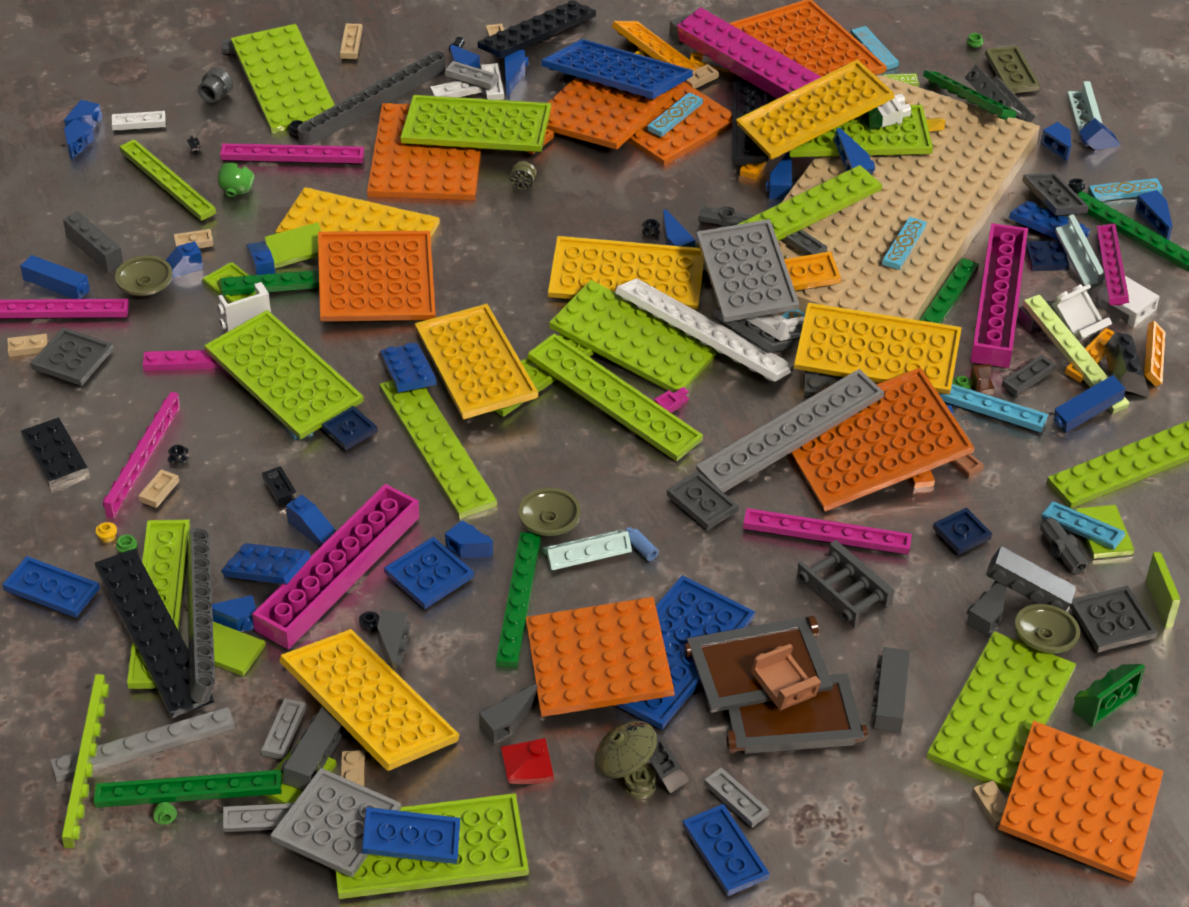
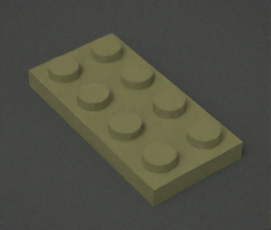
M1018 45L985 50V56L996 76L1014 94L1039 91L1040 84Z

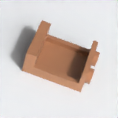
M791 644L783 647L779 646L771 652L757 655L750 671L779 710L815 697L821 684L817 676L808 678L791 656L793 650Z

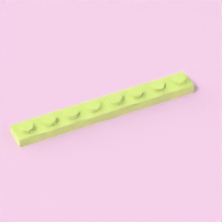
M1040 294L1024 300V308L1066 359L1073 364L1075 370L1083 376L1084 381L1090 388L1108 378ZM1124 397L1123 400L1111 406L1108 410L1114 414L1127 409L1130 403Z

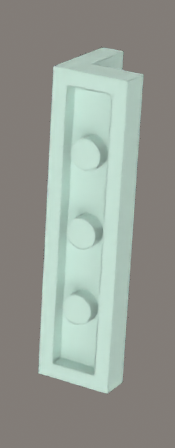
M1083 81L1082 91H1068L1067 97L1078 136L1082 137L1079 131L1094 118L1102 123L1091 82ZM1073 97H1081L1082 99L1077 100ZM1077 107H1081V108H1083L1084 110L1081 111V110L1077 109ZM1083 117L1087 119V121H1083L1080 118Z
M1070 215L1068 217V224L1056 228L1055 232L1083 287L1088 284L1091 288L1103 285L1104 271L1075 215Z
M623 529L542 548L543 554L548 557L550 570L632 552L629 533Z

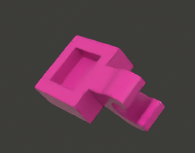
M685 387L680 388L675 393L669 390L655 398L654 402L672 413L682 407V404L689 401V398L686 396L689 391Z

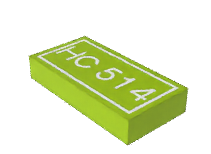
M917 73L883 74L887 78L919 87Z

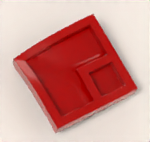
M546 738L501 747L508 783L538 784L555 781Z

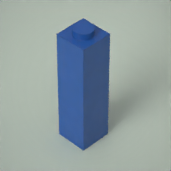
M31 255L20 265L24 281L67 297L81 299L90 290L87 275Z
M1114 375L1108 377L1055 408L1053 418L1055 425L1058 428H1062L1065 433L1069 432L1123 400L1125 387Z

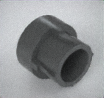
M213 67L203 76L197 93H199L204 101L213 104L224 98L233 89V81L226 71Z

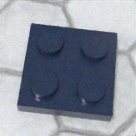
M1060 241L1026 242V253L1032 271L1069 270L1070 264L1067 254Z
M354 406L324 422L321 427L344 450L352 448L378 432L377 426Z
M967 507L933 524V529L958 555L992 538V532Z

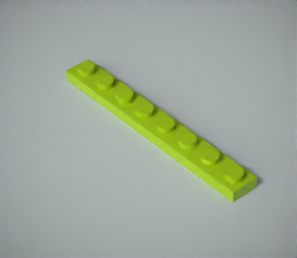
M135 139L119 146L120 152L200 221L216 214V208Z
M95 674L62 833L64 848L74 849L75 840L80 838L81 826H78L79 820L83 819L85 814L83 800L88 798L89 794L87 780L93 774L92 757L97 755V743L95 741L96 737L101 735L100 717L105 715V704L103 701L104 697L108 698L109 684H106L105 675Z

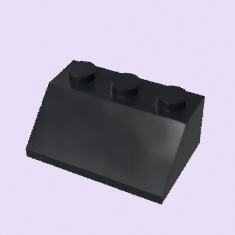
M1115 331L1103 347L1111 376L1114 375L1125 387V391L1148 397L1150 393L1133 337L1129 334Z

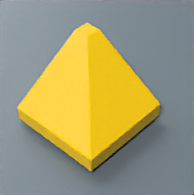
M940 117L926 119L929 132L945 129V119Z

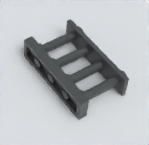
M975 64L965 76V79L977 92L1017 111L1015 118L1032 122L1036 117L1000 78L995 76L991 80L978 65Z
M837 540L830 543L828 557L811 568L802 561L798 563L797 578L799 581L809 587L835 610L845 622H848L854 628L858 626L859 612L873 603L879 602L885 608L892 604L894 589ZM832 564H836L842 569L826 580L817 575V573ZM847 576L856 582L840 593H837L831 587ZM861 589L866 590L870 594V596L854 606L845 600Z

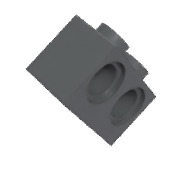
M658 737L656 748L649 760L668 791L672 793L688 783L689 779L663 737Z

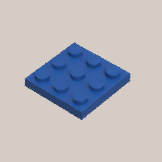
M435 537L430 538L384 567V573L424 609L474 578V571Z

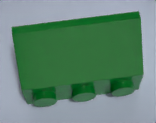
M1122 664L1116 669L1109 670L1105 677L1095 680L1085 691L1081 690L1076 694L1073 711L1091 727L1095 726L1138 695L1146 666L1143 664Z

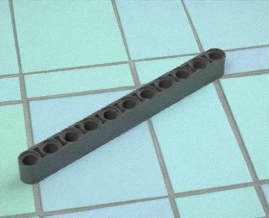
M440 51L432 52L298 126L299 144L313 145L382 107V103L387 104L445 72L444 53Z
M193 528L187 542L186 552L190 697L195 702L206 703L210 700L215 684L209 533L206 530Z

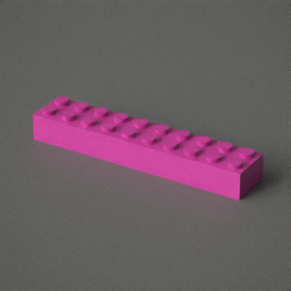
M702 7L677 25L681 42L699 53L705 54L716 63L777 99L821 78L816 73Z
M991 223L970 361L972 363L990 364L1005 368L1010 366L1028 228Z
M384 484L311 556L287 585L282 584L252 613L254 630L289 650L419 519V501Z

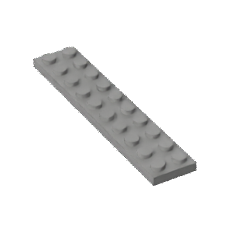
M858 369L697 464V471L724 493L884 397V391Z

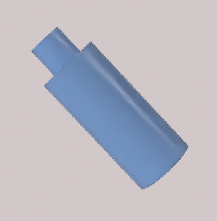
M626 528V531L629 533L630 543L648 561L654 560L658 556L659 550L638 529Z

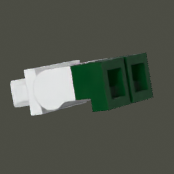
M903 94L894 95V99L861 115L869 130L895 123L901 124L903 117L911 116V107L909 104L905 105Z

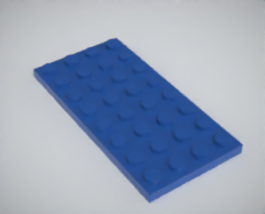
M580 39L541 60V66L549 70L560 71L563 74H570L579 79L584 78L592 83H601L606 87L617 88L619 91H628L633 95L645 96L647 99H655L657 96L666 93V91L693 76V70L586 39Z
M683 575L656 605L675 696L616 705L661 730L664 729L700 685L692 657H686L684 653V644L687 643V638L746 628L755 618V611Z

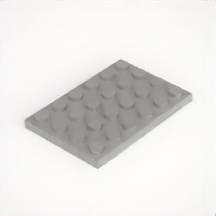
M770 219L697 232V240L724 322L799 309V301Z

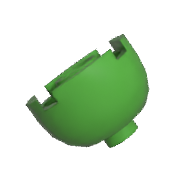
M235 163L222 164L217 177L219 187L230 197L245 195L253 186L255 178L251 170L244 166L243 169L238 168V164Z

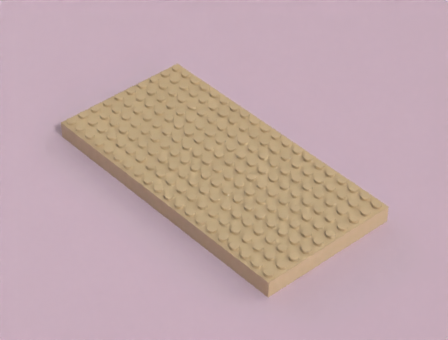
M878 75L877 77L894 92V95L903 94L905 105H923L926 119L937 117L945 119V129L929 132L933 146L932 154L870 156L871 161L873 160L875 164V171H873L872 176L882 184V190L802 229L828 247L827 252H832L841 276V283L795 291L799 301L798 310L806 313L807 304L814 303L920 320L1036 145L1040 126L1017 118L1003 120L997 118V115L988 113L987 109L978 108L965 101L953 99L949 96L919 88L918 86H912L902 81ZM816 157L782 202L846 172L841 157ZM909 217L927 222L924 232L900 270L882 265L883 258ZM784 240L778 241L784 259L806 256Z

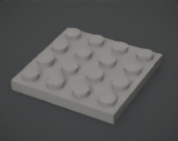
M320 768L270 835L271 841L352 878L369 855L362 854L366 807L400 811L401 803Z

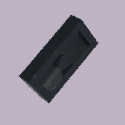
M281 466L262 472V478L278 505L297 498V492Z

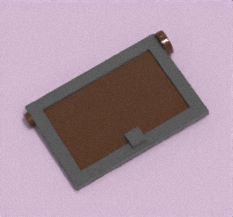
M815 616L800 617L687 638V643L684 644L685 656L692 657L711 713L772 701L750 671L757 655L771 652L779 646L783 647L791 644L793 647L791 656L807 677L817 676L821 681L818 692L833 689L832 681L815 640V637L819 635Z
M829 675L833 684L832 690L817 692L815 697L783 710H779L773 701L728 709L732 729L726 731L728 753L745 751V754L852 746L855 745V742H863L864 738L868 737L867 726L861 725L848 675Z

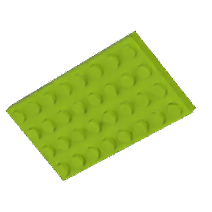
M296 24L231 38V44L271 133L288 130L292 121L300 120L304 123L335 106Z
M413 95L402 131L401 143L542 152L551 113V103Z
M910 105L911 116L903 117L901 124L895 123L869 130L860 115L790 150L789 156L797 158L840 156L833 140L837 128H841L869 156L932 154L933 146L923 105Z
M592 280L549 322L550 329L586 348L592 349V351L667 391L670 390L672 393H675L682 387L687 389L718 354L716 349L710 345L702 344L699 339L686 335L683 330L670 326L668 322L654 317L647 310L639 309L636 304L623 300L614 291Z
M268 310L204 345L205 351L300 440L321 428L322 424L352 406L356 407L364 402V396Z
M994 631L927 752L926 758L984 783L994 780L999 789L1009 793L1033 720L1047 725L1075 670L1076 663L1051 653L1037 651L1023 642Z
M516 793L401 807L400 811L460 818L458 860L456 864L369 854L352 878L336 871L339 899L529 875Z

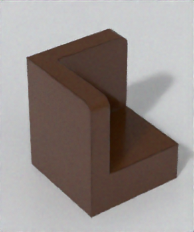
M990 364L972 366L970 380L972 381L971 389L973 391L986 395L994 394L995 388L990 379L992 370Z

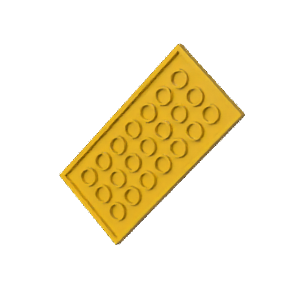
M857 59L736 119V122L772 160L894 99L895 96L889 87Z
M304 187L275 232L277 234L318 222L321 232L430 231V236L432 237L440 224V218Z
M557 236L548 297L573 299L590 280L616 292L617 286L637 278L694 310H699L704 259L700 248Z
M808 303L794 369L846 377L860 369L873 382L882 383L921 367L938 393L950 395L962 327Z
M488 304L415 323V329L463 419L539 398L535 385Z
M352 629L280 655L279 662L387 771L459 740L460 734Z

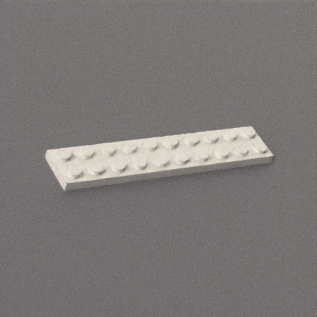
M637 278L617 286L615 293L620 295L623 300L636 304L639 309L647 310L654 317L668 322L670 326L683 330L686 335L699 339L702 344L715 348L718 353L726 354L733 361L746 365L749 370L764 375L769 381L775 382L793 372L794 365L773 353L763 351L761 346L749 342L743 336Z

